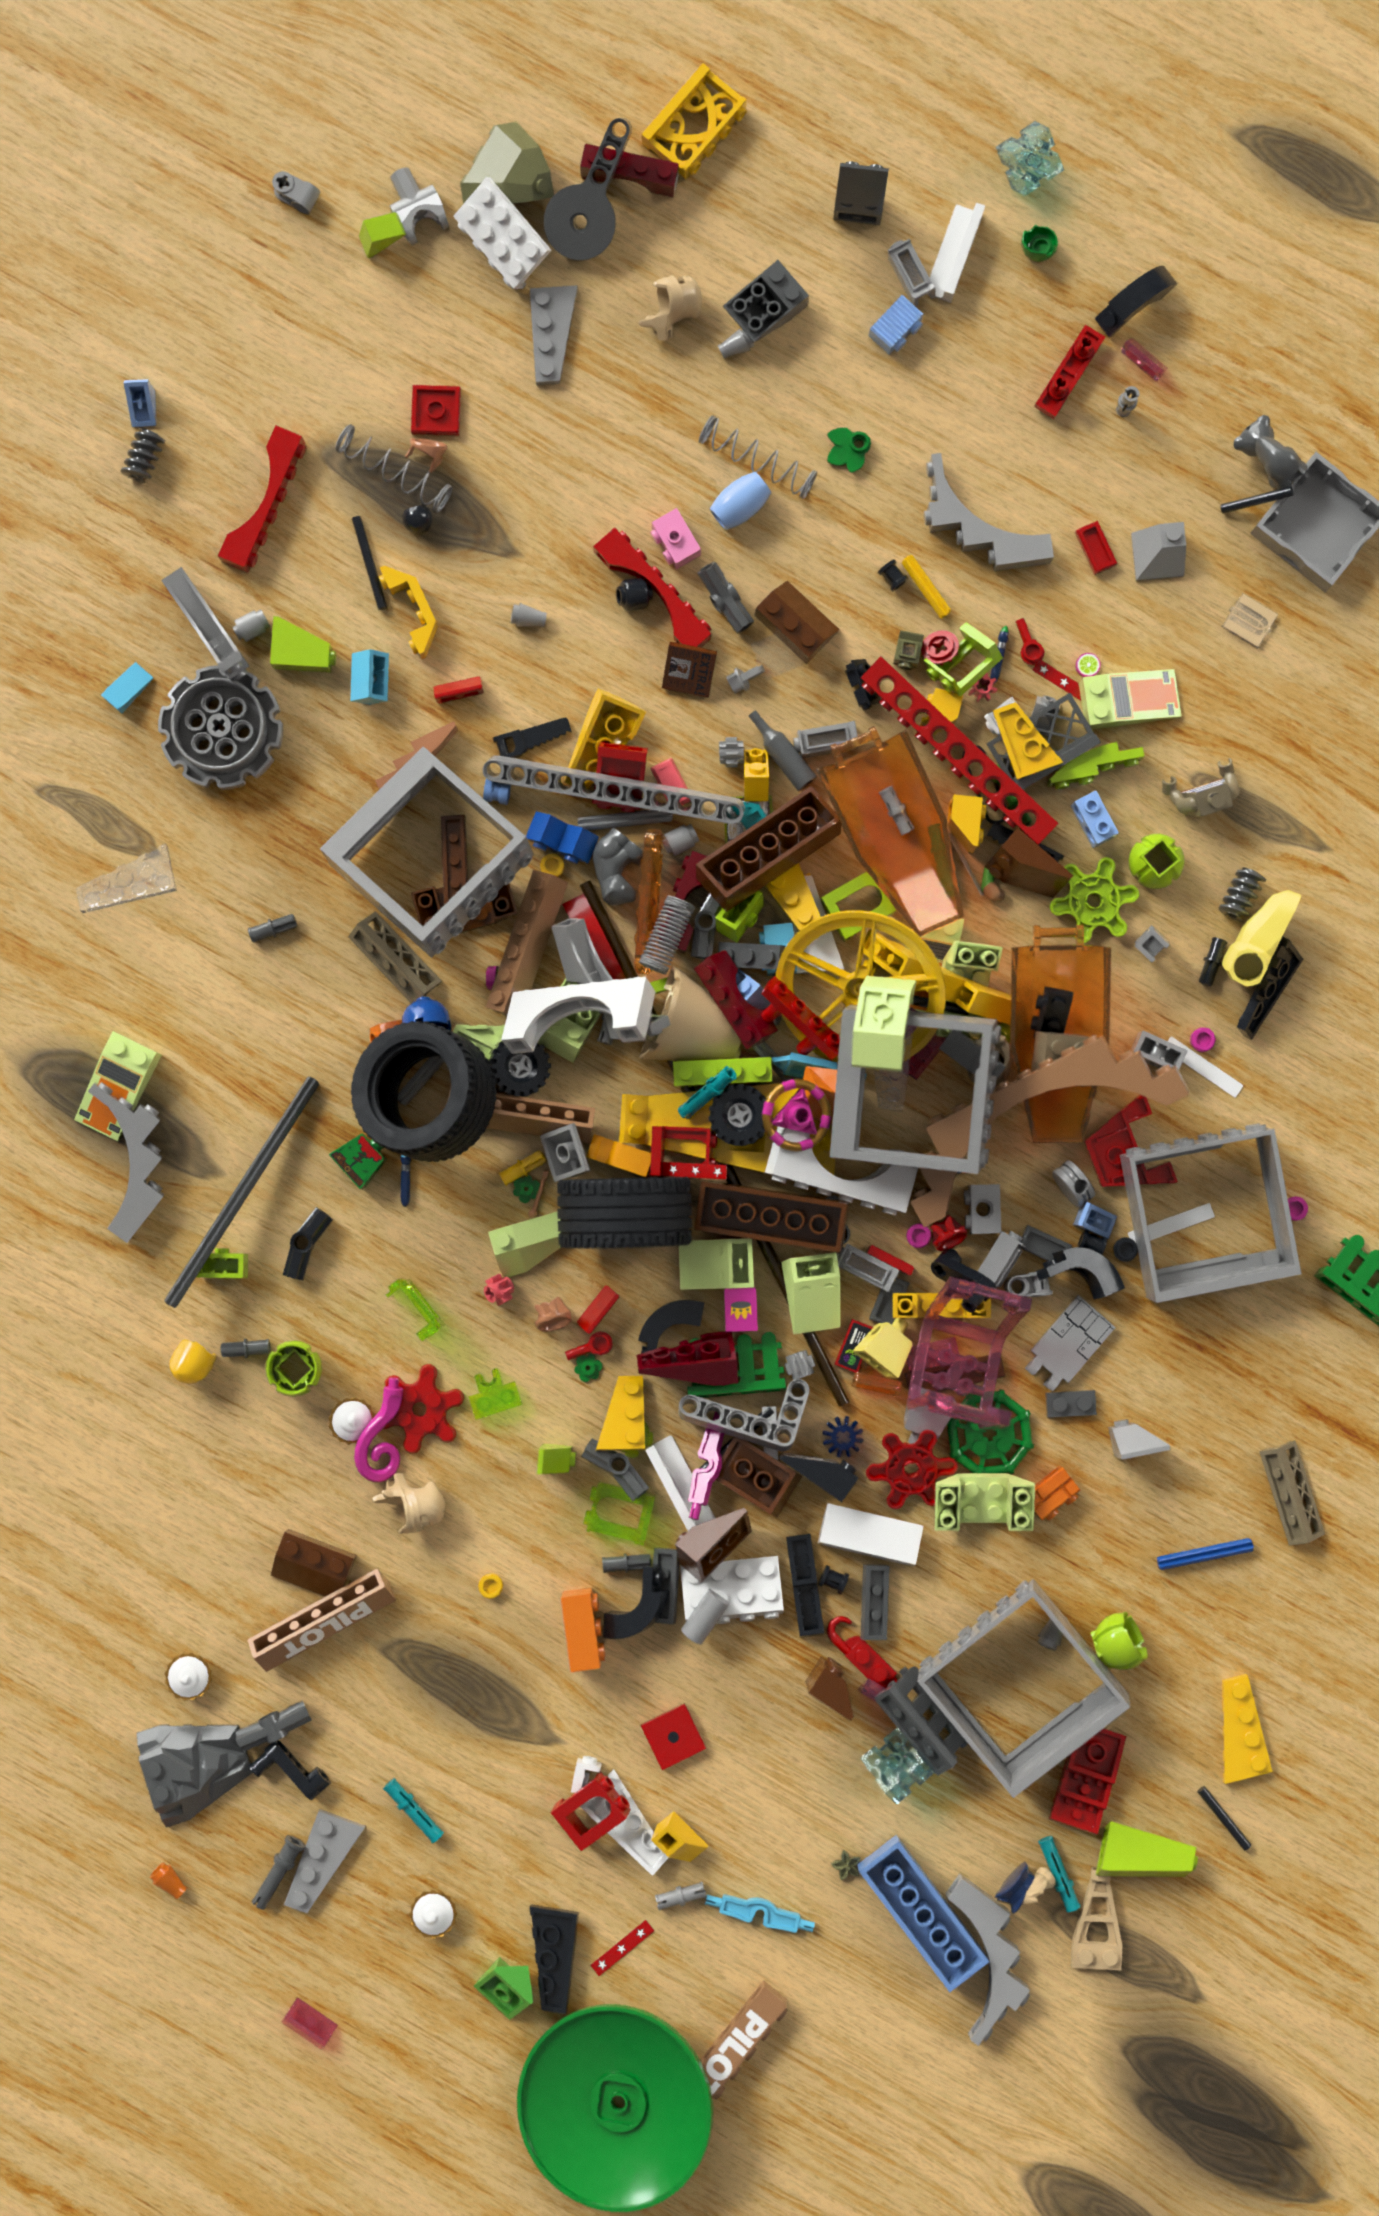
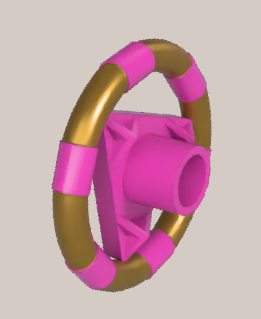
M791 1079L782 1082L769 1093L764 1102L762 1111L763 1125L769 1138L777 1146L785 1150L804 1151L813 1148L824 1138L831 1122L829 1101L825 1093L817 1085L809 1081ZM801 1088L772 1119L771 1116L776 1099L783 1092ZM805 1090L809 1091L819 1101L822 1109L818 1131H816ZM773 1125L814 1135L800 1142H790L785 1140L774 1129Z

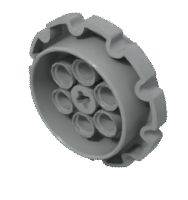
M218 665L208 666L196 670V678L194 680L183 677L168 693L171 704L167 707H161L158 719V732L161 735L167 736L166 740L161 743V747L167 760L175 769L184 767L182 775L190 782L204 788H209L212 782H217V787L220 790L235 789L246 784L245 778L248 775H252L256 779L259 778L274 762L270 752L273 749H280L283 739V723L280 720H275V716L281 710L276 698L268 687L258 688L259 680L256 676L248 672L237 681L234 677L229 680ZM213 700H219L218 708L210 710L209 703ZM237 705H242V713L233 715V708ZM195 718H203L202 725L192 727V722ZM221 724L225 727V730H218L217 726ZM243 728L250 729V734L246 738L239 737V732ZM203 740H209V747L203 751L199 750V744ZM233 746V752L229 756L222 754L224 747Z

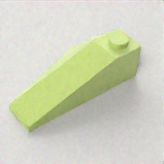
M558 1211L488 1232L503 1277H511L527 1272L561 1248L558 1244V1234L561 1233L558 1231V1221H560L558 1219Z

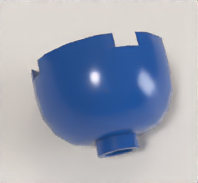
M430 997L418 998L405 1009L402 1016V1023L410 1021L429 1022L451 1031V1020L448 1010L443 1004L432 1000Z

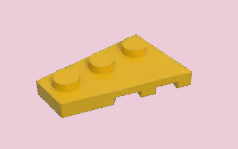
M1016 702L992 711L1017 780L1063 763Z
M618 1376L595 1451L645 1449L643 1376Z

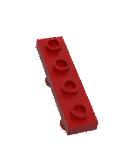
M1085 324L1035 403L1034 407L1055 419L1105 340L1104 335Z
M776 976L770 979L761 993L771 1003L761 1013L764 1021L771 1023L783 1014L806 1036L796 1046L799 1054L807 1055L818 1047L830 1060L834 1059L839 1054L840 1036L832 1031L819 1016L812 1012L801 999L791 992L785 983L781 982Z

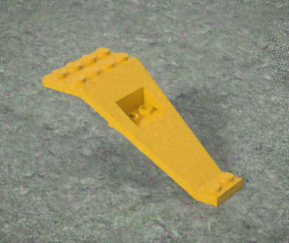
M781 1083L751 1085V1087L759 1090L767 1098L769 1093ZM801 1088L783 1092L776 1099L772 1119ZM697 1091L648 1096L622 1094L619 1142L651 1147L652 1126L711 1128L709 1108L710 1105L712 1106L713 1098L690 1119H686V1117L682 1118L680 1116L678 1108ZM814 1120L816 1131H818L820 1122ZM830 1125L824 1138L812 1148V1151L822 1167L834 1175L836 1158L830 1157L832 1126ZM765 1133L762 1139L760 1138L756 1143L748 1146L731 1145L718 1138L717 1148H713V1158H716L718 1163L765 1173L773 1141L767 1133ZM665 1138V1150L706 1160V1144L700 1140Z

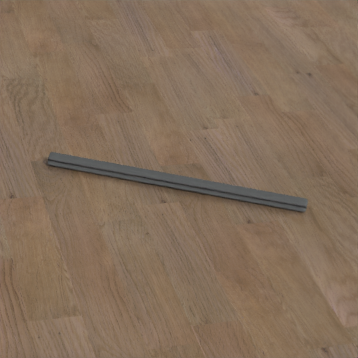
M309 1076L304 1081L164 1299L167 1305L176 1308L318 1088L319 1082Z

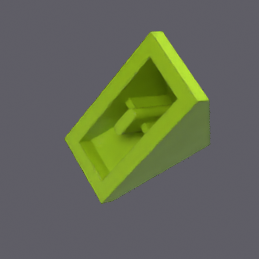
M394 212L363 220L359 238L367 258H371L404 237L406 233L398 213Z

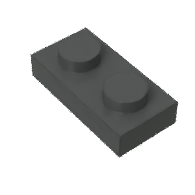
M1095 1390L1045 1393L1046 1416L1048 1418L1097 1415Z

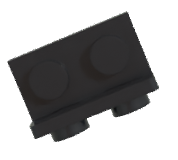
M1044 987L1043 995L1038 994L1035 1009H1039L1038 1015H1033L1030 1029L1034 1030L1033 1039H1035L1036 1031L1064 1033L1074 992Z

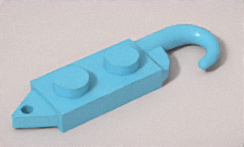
M792 1052L787 1056L772 1057V1063L780 1068L784 1075L802 1079L805 1067L807 1066L835 1070L838 1068L837 1062Z

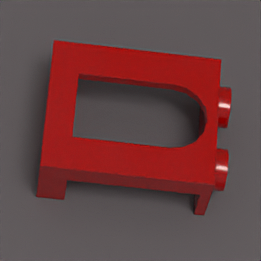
M652 1126L650 1175H662L665 1138L700 1140L706 1144V1160L701 1164L717 1165L716 1158H713V1148H717V1134L714 1133L712 1128Z
M600 1771L595 1779L566 1800L562 1798L555 1803L551 1814L579 1850L583 1851L626 1820L631 1809L627 1799L623 1795L620 1796L615 1790L612 1780L608 1776H604ZM603 1797L609 1802L611 1812L605 1819L588 1830L574 1811L591 1798Z

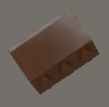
M788 580L774 589L755 610L754 616L806 665L840 630Z
M288 1529L284 1532L278 1547L270 1576L326 1597L346 1586L357 1555Z
M820 1657L805 1681L808 1693L851 1721L854 1716L846 1680L843 1675L844 1672L840 1667L841 1664L831 1657H828L827 1660Z

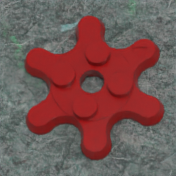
M423 1365L420 1368L418 1380L413 1384L403 1382L397 1375H391L386 1378L385 1387L389 1386V1378H399L398 1387L403 1388V1397L397 1414L383 1429H389L393 1426L401 1427L405 1431L403 1447L407 1453H417L421 1449L422 1439L427 1434H434L445 1443L452 1442L455 1439L456 1430L447 1422L446 1414L450 1408L458 1407L464 1402V1394L459 1389H452L447 1392L440 1391L435 1384L437 1369L434 1365ZM417 1402H422L426 1405L427 1411L423 1416H418L413 1411V1406Z
M932 1430L922 1431L918 1440L912 1444L903 1443L899 1436L894 1433H887L883 1437L882 1445L889 1454L888 1459L883 1463H874L868 1466L866 1476L870 1481H886L890 1484L891 1491L886 1499L890 1508H901L906 1498L913 1494L921 1496L927 1505L935 1506L936 1479L942 1475H953L957 1471L958 1465L955 1459L950 1457L938 1458L933 1455L932 1449L937 1442V1435ZM916 1463L918 1466L916 1472L908 1473L905 1471V1466Z

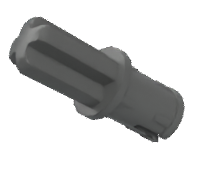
M293 914L275 920L268 919L266 923L248 928V933L251 941L255 943L270 936L275 938L279 933L296 928L297 921Z
M244 1339L242 1342L222 1343L220 1350L222 1357L245 1356V1358H248L249 1355H269L271 1347L269 1339L256 1341Z
M624 1553V1556L602 1557L603 1573L616 1571L628 1573V1570L643 1569V1566L651 1564L650 1554L627 1556V1553Z

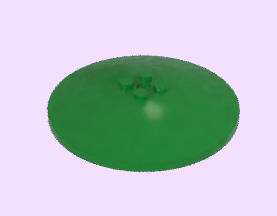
M601 2004L579 2009L568 2014L551 2026L536 2042L524 2063L517 2090V2116L520 2132L530 2157L543 2176L555 2188L567 2197L587 2207L609 2212H630L649 2208L663 2202L675 2194L691 2178L701 2163L710 2140L713 2126V2100L710 2084L700 2059L691 2045L675 2028L656 2015L639 2008L619 2004ZM614 2096L623 2097L625 2107H617L613 2102Z

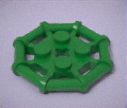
M1002 1389L994 1392L965 1394V1399L957 1407L947 1423L950 1458H954L972 1473L1014 1474L1016 1467L1027 1453L1034 1449L1035 1445L1032 1442L1029 1417L1031 1413L1029 1409H1024ZM995 1401L994 1408L979 1410L976 1403ZM1001 1403L1013 1411L1016 1416L1010 1419L999 1410ZM972 1407L974 1413L966 1424L960 1423L961 1418ZM1018 1421L1021 1424L1022 1440L1015 1439L1013 1424ZM957 1427L964 1429L966 1444L959 1447ZM987 1427H991L992 1431H996V1436H993L991 1441H988L987 1437H983V1432L987 1431ZM1013 1444L1021 1445L1008 1462L1005 1454ZM970 1449L980 1457L978 1465L963 1454V1452ZM1000 1458L1003 1465L984 1467L985 1459Z

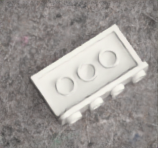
M486 177L453 216L457 220L460 230L473 239L475 248L488 257V263L503 275L504 282L512 289H523L526 285L524 281L552 251L490 177Z
M778 1556L723 1561L702 1583L680 1566L686 1621L709 1589L730 1602V1605L716 1624L730 1623V1619L740 1618L741 1622L753 1621L755 1616H764V1619L779 1618V1614L784 1612Z

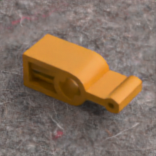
M596 1134L593 1135L586 1156L587 1158L645 1178L651 1165V1153Z

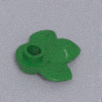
M846 427L831 430L827 436L835 446L829 452L827 462L835 466L846 464L850 473L861 469L865 463V454L871 447L870 437L861 431L853 433ZM856 441H861L863 443V446L861 448H857L854 443Z

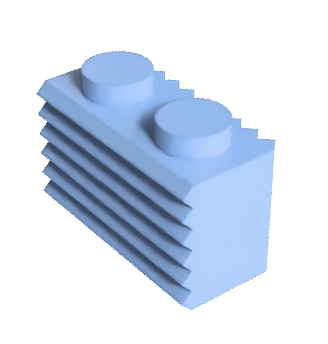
M901 295L880 319L871 326L868 336L887 354L890 355L893 350L898 352L907 341L905 338L910 333L914 335L922 327L923 313L905 296Z

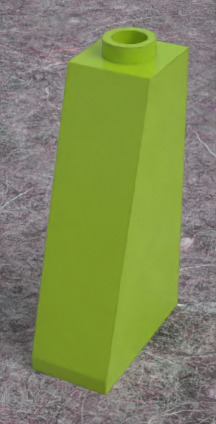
M1110 1821L1104 1827L1096 1875L1113 1877H1186L1197 1867L1198 1856H1195L1196 1847Z

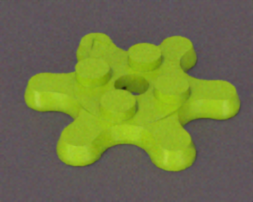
M1108 857L1099 860L1096 871L1090 875L1083 874L1074 864L1065 865L1064 868L1073 875L1068 881L1070 892L1065 897L1053 899L1050 903V911L1056 916L1070 914L1075 917L1077 925L1073 936L1079 943L1088 942L1093 929L1098 926L1106 927L1113 936H1123L1127 931V924L1119 916V908L1125 903H1132L1138 899L1139 891L1134 885L1120 887L1113 882L1112 875L1115 870V862ZM1091 894H1095L1100 898V905L1096 908L1091 907L1087 903L1088 896Z

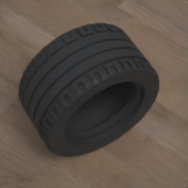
M410 1021L395 1025L373 1039L358 1060L351 1084L352 1108L355 1111L358 1124L362 1126L364 1133H367V1136L381 1147L415 1160L427 1162L452 1159L456 1155H461L464 1151L466 1152L470 1146H473L489 1125L495 1110L497 1094L492 1066L489 1064V1060L485 1058V1054L480 1051V1048L468 1039L446 1028L421 1021ZM441 1056L447 1064L451 1076V1091L448 1102L443 1111L432 1122L419 1128L409 1129L403 1122L398 1109L400 1084L406 1073L416 1063L428 1057Z
M688 1177L559 1180L557 1183V1194H560V1196H557V1206L560 1208L557 1210L558 1219H560L558 1221V1231L561 1233L558 1234V1244L561 1248H642L689 1245L692 1241V1230H689L692 1228V1218H689V1216H692V1206L689 1205L691 1203V1193H688V1191H691L690 1179Z

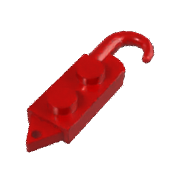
M838 1616L830 1621L827 1627V1635L830 1641L879 1691L888 1688V1684L893 1680L897 1682L895 1676L897 1672L865 1640L860 1639V1636H852L844 1641L836 1633L835 1628L838 1623L845 1622L851 1625L852 1620L848 1617Z

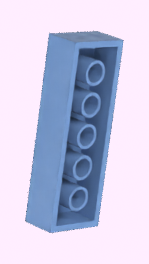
M897 1835L857 1864L861 1875L949 1992L953 1991L989 1963L986 1953Z

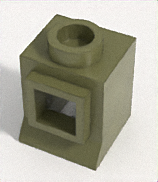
M900 630L893 664H897L898 668L904 670L917 668L924 635Z

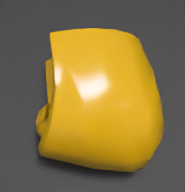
M183 1339L170 1359V1371L174 1378L181 1383H197L212 1370L217 1355L209 1353L198 1342Z

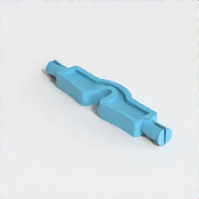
M707 1894L705 1905L719 1908V1913L735 1917L747 1923L753 1921L757 1910L764 1911L763 1925L767 1928L781 1929L794 1933L801 1929L812 1933L815 1922L800 1919L799 1913L777 1908L775 1904L764 1898L754 1897L746 1900L723 1894L722 1898Z

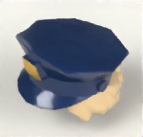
M1023 1862L1003 1882L1001 1888L995 1894V1898L1001 1903H1009L1011 1905V1912L1015 1914L1021 1905L1037 1903L1036 1897L1043 1895L1044 1890L1053 1888L1056 1881L1052 1872L1046 1867H1040L1033 1874L1029 1871L1027 1863Z

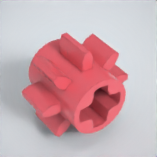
M987 672L972 686V690H970L968 695L974 694L977 697L976 702H979L981 698L990 701L989 692H997V689L992 687L996 678L990 679ZM979 683H980L981 685H985V684L987 685V688H986L985 691H984V689H982V688H981V689H978V688H977L978 685H979Z
M499 1273L485 1281L487 1286L484 1287V1295L489 1302H496L500 1306L513 1298L511 1293L514 1292V1285L510 1278L506 1276L502 1278Z

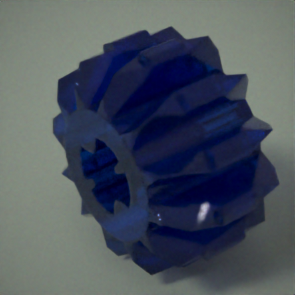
M836 1416V1426L829 1421L826 1423L832 1430L831 1432L823 1430V1435L830 1436V1438L823 1440V1444L833 1443L829 1447L828 1452L832 1453L838 1448L837 1457L839 1458L842 1456L843 1450H845L847 1457H851L849 1448L852 1447L858 1452L860 1449L854 1443H863L864 1441L862 1438L856 1437V1435L863 1433V1429L853 1430L858 1424L856 1420L848 1425L849 1417L845 1416L843 1424H841L840 1418ZM841 1431L842 1433H845L846 1431H848V1441L845 1442L842 1440L839 1443L837 1441V1439L839 1438L837 1435L838 1432Z

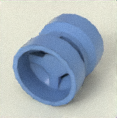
M486 778L483 799L486 802L494 800L500 804L508 805L511 785L490 781Z

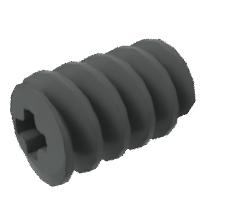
M139 428L140 431L134 434L137 440L131 442L133 449L127 452L130 458L124 460V464L127 467H122L120 471L124 476L134 481L145 483L143 481L144 478H152L147 469L155 470L150 461H158L159 459L153 454L154 451L162 452L157 443H165V440L155 432Z
M1242 867V870L1236 871L1237 878L1231 881L1234 887L1227 889L1229 895L1223 897L1225 904H1221L1218 907L1222 914L1240 922H1243L1240 918L1241 916L1250 915L1245 910V907L1253 908L1254 906L1249 899L1258 898L1253 891L1262 890L1258 881L1266 882L1267 880L1258 872Z

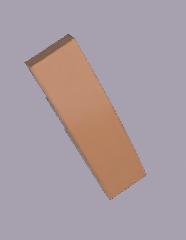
M453 721L410 742L414 751L393 761L397 770L375 780L379 790L423 746L436 756L458 731L455 722Z

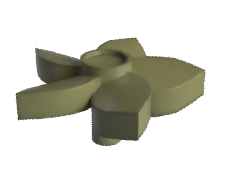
M843 1850L841 1860H835L831 1863L835 1869L839 1870L841 1880L848 1876V1872L853 1876H859L858 1870L854 1867L860 1861L859 1856L849 1858L848 1853Z

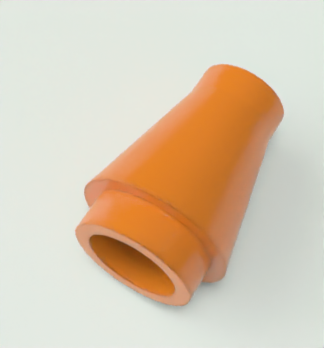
M161 1863L150 1875V1878L153 1880L152 1884L176 1899L187 1889L170 1864Z

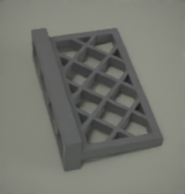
M1068 693L1029 717L1031 722L1034 721V727L1038 731L1048 733L1047 742L1049 744L1052 735L1065 738L1063 748L1058 751L1053 750L1063 761L1062 764L1017 780L1016 777L1012 778L1008 771L1009 757L998 754L993 746L1002 740L1001 735L989 741L986 745L1001 770L1018 786L1025 789L1101 742L1097 735L1094 734L1071 693ZM1067 700L1073 708L1070 718L1057 715L1059 705ZM1055 708L1054 714L1048 713V711ZM1075 713L1079 720L1074 719ZM1047 715L1053 717L1049 731L1036 728L1040 716ZM1056 718L1069 721L1066 735L1053 732ZM1073 722L1082 724L1087 732L1080 738L1069 736ZM1068 739L1075 740L1067 745ZM1001 758L1007 759L1006 765L1003 763Z

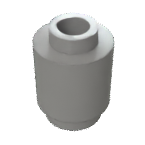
M253 610L234 620L236 625L232 628L239 640L244 638L245 642L265 633V629L269 628L270 625L262 610L257 612Z
M684 824L664 834L665 839L662 840L667 854L672 852L674 856L694 847L695 843L699 842L698 836L691 824L687 826Z

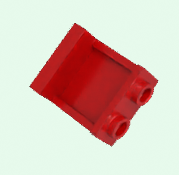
M600 742L597 753L596 773L644 781L648 748ZM611 784L608 786L610 793L614 795L620 794V789L617 785ZM633 789L632 794L635 798L642 799L643 791ZM592 799V804H597V807L601 809H611V806L621 807V810L624 812L640 810L639 807Z

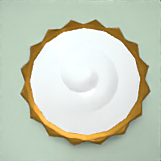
M356 1397L351 1399L345 1398L343 1401L337 1402L336 1407L331 1409V1415L328 1418L330 1422L329 1429L332 1431L333 1437L338 1438L339 1442H345L348 1445L357 1443L365 1427L375 1417V1413L372 1411L371 1405L367 1404L365 1400H359Z
M182 1653L180 1656L174 1657L172 1662L167 1664V1670L164 1674L168 1692L173 1693L175 1698H181L184 1701L189 1699L194 1701L197 1697H203L205 1691L209 1690V1684L212 1681V1670L209 1668L208 1662L203 1660L201 1656L193 1653Z
M431 1890L423 1892L420 1896L415 1897L414 1903L410 1905L411 1911L409 1916L411 1918V1925L424 1938L431 1937L435 1939L436 1937H443L445 1933L451 1932L452 1926L456 1924V1904L451 1901L450 1896L445 1895L442 1891Z

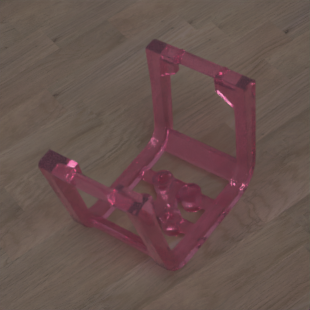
M950 1276L924 1316L908 1392V1410L915 1412L925 1410L978 1424L979 1429L986 1431L1008 1427L1012 1412L992 1407L1001 1352L1007 1336L1030 1311L1032 1299ZM973 1293L1004 1301L1002 1308L1009 1312L996 1331L940 1316V1313L951 1299H969ZM932 1330L991 1345L988 1363L977 1361V1358L973 1355L962 1356L955 1354L950 1349L939 1351L929 1348ZM931 1358L936 1360L939 1366L946 1367L950 1365L947 1373L939 1372L934 1374L926 1372V1360ZM973 1370L986 1373L983 1387L973 1384L968 1378L960 1379L963 1372L970 1373ZM922 1381L932 1383L933 1388L936 1390L944 1388L954 1390L959 1396H966L969 1393L981 1396L980 1407L978 1409L953 1402V1396L930 1390L920 1396Z

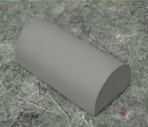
M709 1589L681 1628L683 1634L693 1642L701 1645L728 1608L730 1602Z

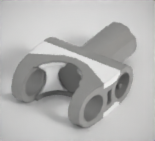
M409 168L398 169L391 175L390 179L401 200L389 206L392 213H398L406 233L405 237L411 245L418 243L414 229L417 222L421 219L431 218L438 225L440 224L443 230L449 228L442 202L433 185L420 190Z

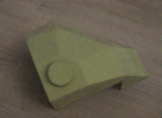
M517 122L493 126L486 144L481 146L474 158L472 168L468 174L464 175L460 182L463 204L486 177H490L512 204L554 196L551 172L541 148Z

